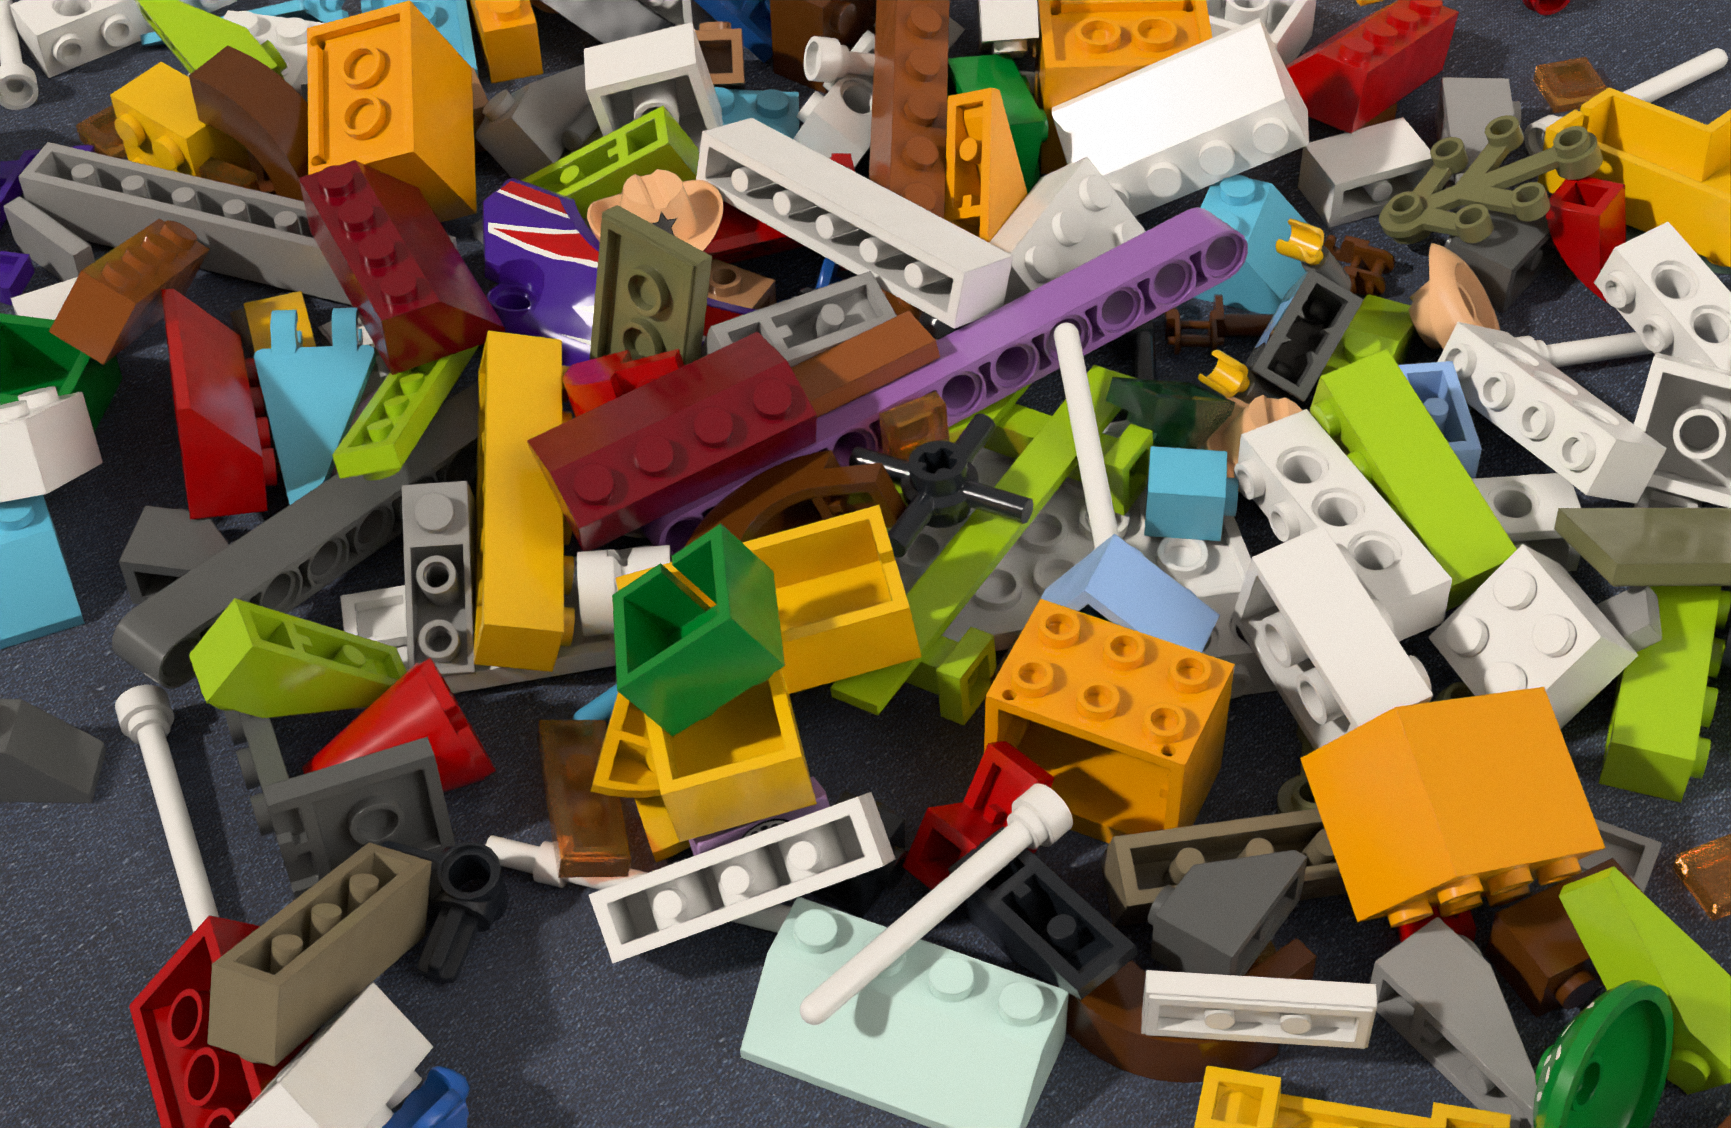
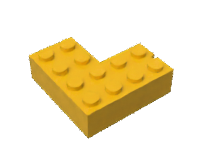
M1609 87L1582 104L1580 111L1573 110L1546 127L1543 151L1552 148L1555 136L1568 127L1581 126L1596 136L1603 156V162L1597 171L1587 177L1625 184L1627 225L1648 232L1669 222L1697 254L1706 257L1712 264L1731 268V109L1706 125ZM1556 169L1538 176V183H1541L1545 190L1552 194L1565 180V178L1558 175Z
M879 505L742 542L774 572L785 666L774 672L765 682L752 686L719 707L708 718L695 722L673 737L644 713L661 796L679 842L816 805L817 802L789 694L922 657L910 606ZM672 562L663 564L711 608L717 605L672 565ZM652 568L616 577L618 591Z

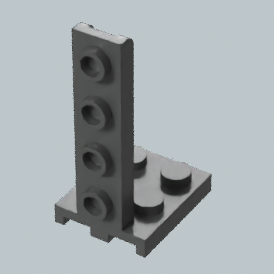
M234 710L224 711L234 746L248 742L249 747L236 751L247 790L260 786L262 788V793L249 796L261 836L274 832L276 834L295 899L369 842L381 846L385 841H393L436 854H441L445 847H454L456 845L435 755L428 737L289 779L270 718H260Z

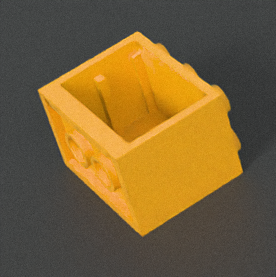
M410 0L307 28L308 175L319 172L329 166L341 165L356 160L418 187L439 222L476 214L472 67Z
M1038 0L1039 38L1036 41L1034 100L1038 108L1045 111L1049 128L1048 138L1046 142L1041 143L1039 151L1041 174H1049L1067 165L1053 120L1052 107L1213 38L1206 0Z
M1040 599L986 694L984 752L988 743L1007 741L1055 777L1051 789L1062 798L1071 812L1073 826L1070 830L1108 844L1114 836L1193 826L1221 768L1235 664Z
M1544 687L1394 707L1300 758L1357 922L1388 917L1391 927H1399L1431 916L1433 914L1431 907L1438 906L1441 917H1448L1471 910L1483 904L1481 897H1487L1490 907L1508 904L1530 895L1531 892L1528 884L1537 878L1540 885H1547L1581 873L1582 870L1578 860L1605 849Z

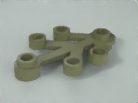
M1510 115L1497 117L1489 122L1485 128L1488 144L1455 186L1442 190L1452 174L1463 170L1469 162V156L1460 138H1444L1435 143L1431 148L1430 155L1434 165L1412 192H1403L1394 196L1384 206L1379 215L1382 230L1399 244L1417 243L1428 237L1432 232L1458 236L1466 243H1477L1486 239L1493 232L1494 225L1488 210L1513 214L1521 221L1537 220L1543 217L1551 206L1545 187L1538 182H1528L1518 186L1513 191L1505 188L1556 169L1560 177L1568 180L1582 179L1593 174L1603 162L1597 138L1584 127H1568L1555 136L1552 148L1498 168L1509 152L1517 149L1523 143L1524 135L1516 117ZM1461 205L1465 206L1462 209H1460L1457 213L1448 211Z

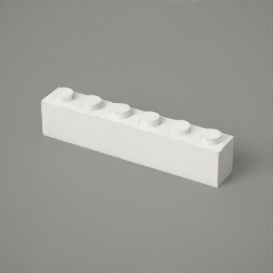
M754 118L702 131L696 180H704L714 185L719 190L723 201L857 275L871 271L880 288L954 329L971 323L1004 305L1013 255Z

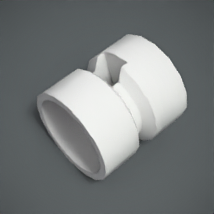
M670 545L635 547L628 559H621L615 549L577 552L578 594L584 636L614 634L612 595L618 592L616 577L652 568L660 563L663 565L672 562Z

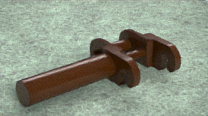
M1329 235L1323 246L1327 247L1336 260L1351 264L1344 267L1351 280L1350 292L1366 296L1368 294L1374 296L1382 295L1386 289V281L1382 274L1390 273L1395 266L1393 255L1386 250L1369 246L1370 241L1347 235L1342 241L1341 248L1335 246L1337 238L1334 235Z
M1214 294L1213 310L1209 314V320H1181L1180 311L1174 308L1165 312V340H1167V345H1173L1174 355L1180 354L1181 347H1209L1210 354H1212L1214 350H1217V346L1224 345V337H1261L1274 314L1224 313L1223 295ZM1181 329H1208V335L1181 334Z

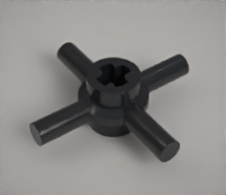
M976 414L955 443L940 440L918 446L910 454L908 461L861 446H856L853 449L849 458V466L882 463L892 482L901 486L902 496L908 504L907 508L888 532L894 557H903L925 526L933 528L955 526L968 517L971 508L1022 524L1028 522L1033 511V500L979 483L978 472L971 464L996 430V425L989 416Z

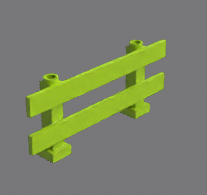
M1093 365L1087 372L1113 508L1115 513L1125 516L1147 487L1150 448L1153 446V431L1130 423L1119 438L1103 433L1138 389V379ZM1029 384L916 444L904 458V460L908 461L913 450L927 442L941 440L955 443L976 414H985L994 421L996 430L983 448L1016 459L994 487L1031 498L1033 500V511L1028 522L1022 524L976 509L906 594L922 657L835 681L830 687L833 698L879 715L903 683L907 682L939 695L941 717L961 725L966 724L985 699L988 690L997 676L994 635L970 627L960 641L957 642L942 636V634L1065 479L1069 477L1082 482L1066 399L1052 416L1016 404L1018 399L1031 385ZM894 484L903 502L907 507L908 504L905 502L902 496L901 486Z

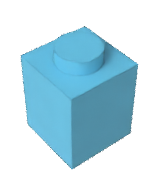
M1151 446L1144 536L1221 541L1224 516H1236L1239 480L1227 477V451Z

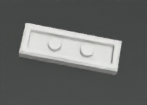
M1146 970L1141 1034L1365 1049L1368 1048L1377 1009L1376 984Z

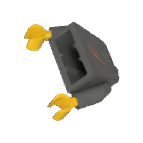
M1292 218L1288 220V224L1291 225L1290 239L1288 242L1278 239L1275 246L1276 251L1281 255L1301 261L1306 273L1283 297L1250 354L1246 366L1221 350H1214L1211 355L1218 358L1217 365L1208 376L1200 373L1198 375L1200 382L1226 398L1234 396L1247 404H1250L1256 397L1265 395L1267 398L1281 399L1288 398L1291 394L1303 402L1306 400L1364 300L1350 292V277L1327 247L1323 246L1324 232L1322 229Z

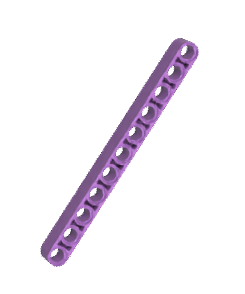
M1196 207L1186 210L937 340L936 343L940 358L818 417L815 443L643 525L639 529L653 546L670 545L672 558V555L685 547L694 530L718 503L756 475L776 465L800 456L832 450L841 467L849 466L850 455L856 446L895 456L1059 369V360L1054 340V331L1058 325L1071 323L1077 327L1084 356L1231 278L1245 263L1248 254V243L1244 235L1205 208Z

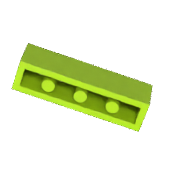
M1387 348L1320 376L1310 407V414L1452 578L1446 611L1461 605L1517 550Z
M1649 586L1658 597L1662 640L1636 652L1639 656L1617 676L1598 784L1681 803L1689 778L1702 779L1707 765L1711 739L1699 737L1700 726L1710 727L1718 696V689L1708 687L1707 679L1708 676L1717 678L1725 648V639L1714 637L1715 628L1724 630L1731 605V592L1721 590V586Z

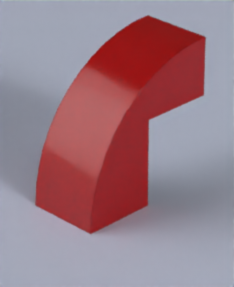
M1592 177L1577 180L1565 179L1549 198L1551 206L1546 213V220L1550 234L1557 250L1570 270L1589 290L1607 302L1603 293L1594 282L1613 249L1626 242L1625 184Z

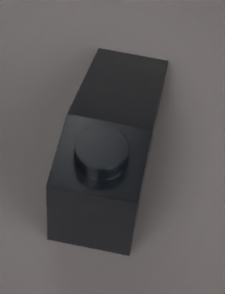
M1002 826L980 843L976 849H972L948 868L949 874L953 873L1001 832L1004 827ZM1025 848L962 903L969 920L1011 960L1081 1000L1139 954L1135 944L1028 848Z

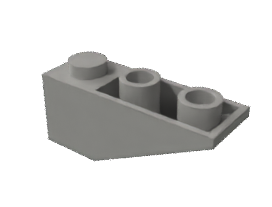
M467 481L402 485L408 670L417 662L421 663L428 658H432L442 676L476 674V665L474 664L476 500Z

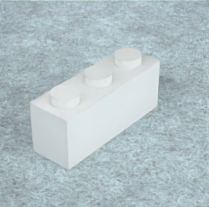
M373 982L322 1026L229 1127L382 1128L394 1114L391 1109L407 1097L422 1081V1078L415 1072V1068L433 1046Z

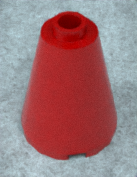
M428 658L421 663L417 662L302 767L304 774L428 737L435 755L443 793L483 781L485 777L496 772V769L432 658Z

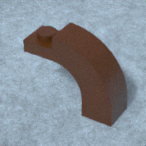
M227 45L189 75L198 119L226 133L246 147L265 169L274 186L276 195L304 202L299 178L308 175V103L289 83L268 66Z
M832 450L816 452L776 465L756 475L731 492L701 521L690 536L685 547L720 523L741 542H746L876 505L880 506L886 528H892L907 507L882 463L841 467Z
M1295 938L1244 976L1312 980L1317 956L1299 939ZM1133 960L1128 962L1082 1000L1070 993L1068 995L1066 1031L1070 1036L1101 1060L1138 1076L1167 1082L1197 1083L1204 1081L1206 1066L1247 1072L1264 1064L1278 1053L1279 1043L1141 1034L1146 972Z

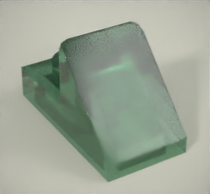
M1112 377L1106 398L1107 402L1129 411L1127 421L1153 431V446L1199 449L1232 415L1236 403L1189 382Z

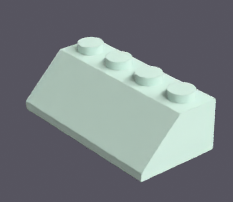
M797 897L767 953L740 1049L741 1058L930 1128H1026L1065 1041L1069 992L920 939L826 1021L819 1025H810L800 1015L802 1001L886 930L887 927L802 897Z

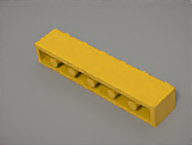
M496 331L487 332L478 372L474 608L475 665L553 672L560 646L570 647L572 643L575 610L573 607H564V595H570L574 577V557L564 555V545H569L572 529L527 443V440L572 419V412L562 411V402L567 403L569 399L562 379L570 366L562 365V340Z

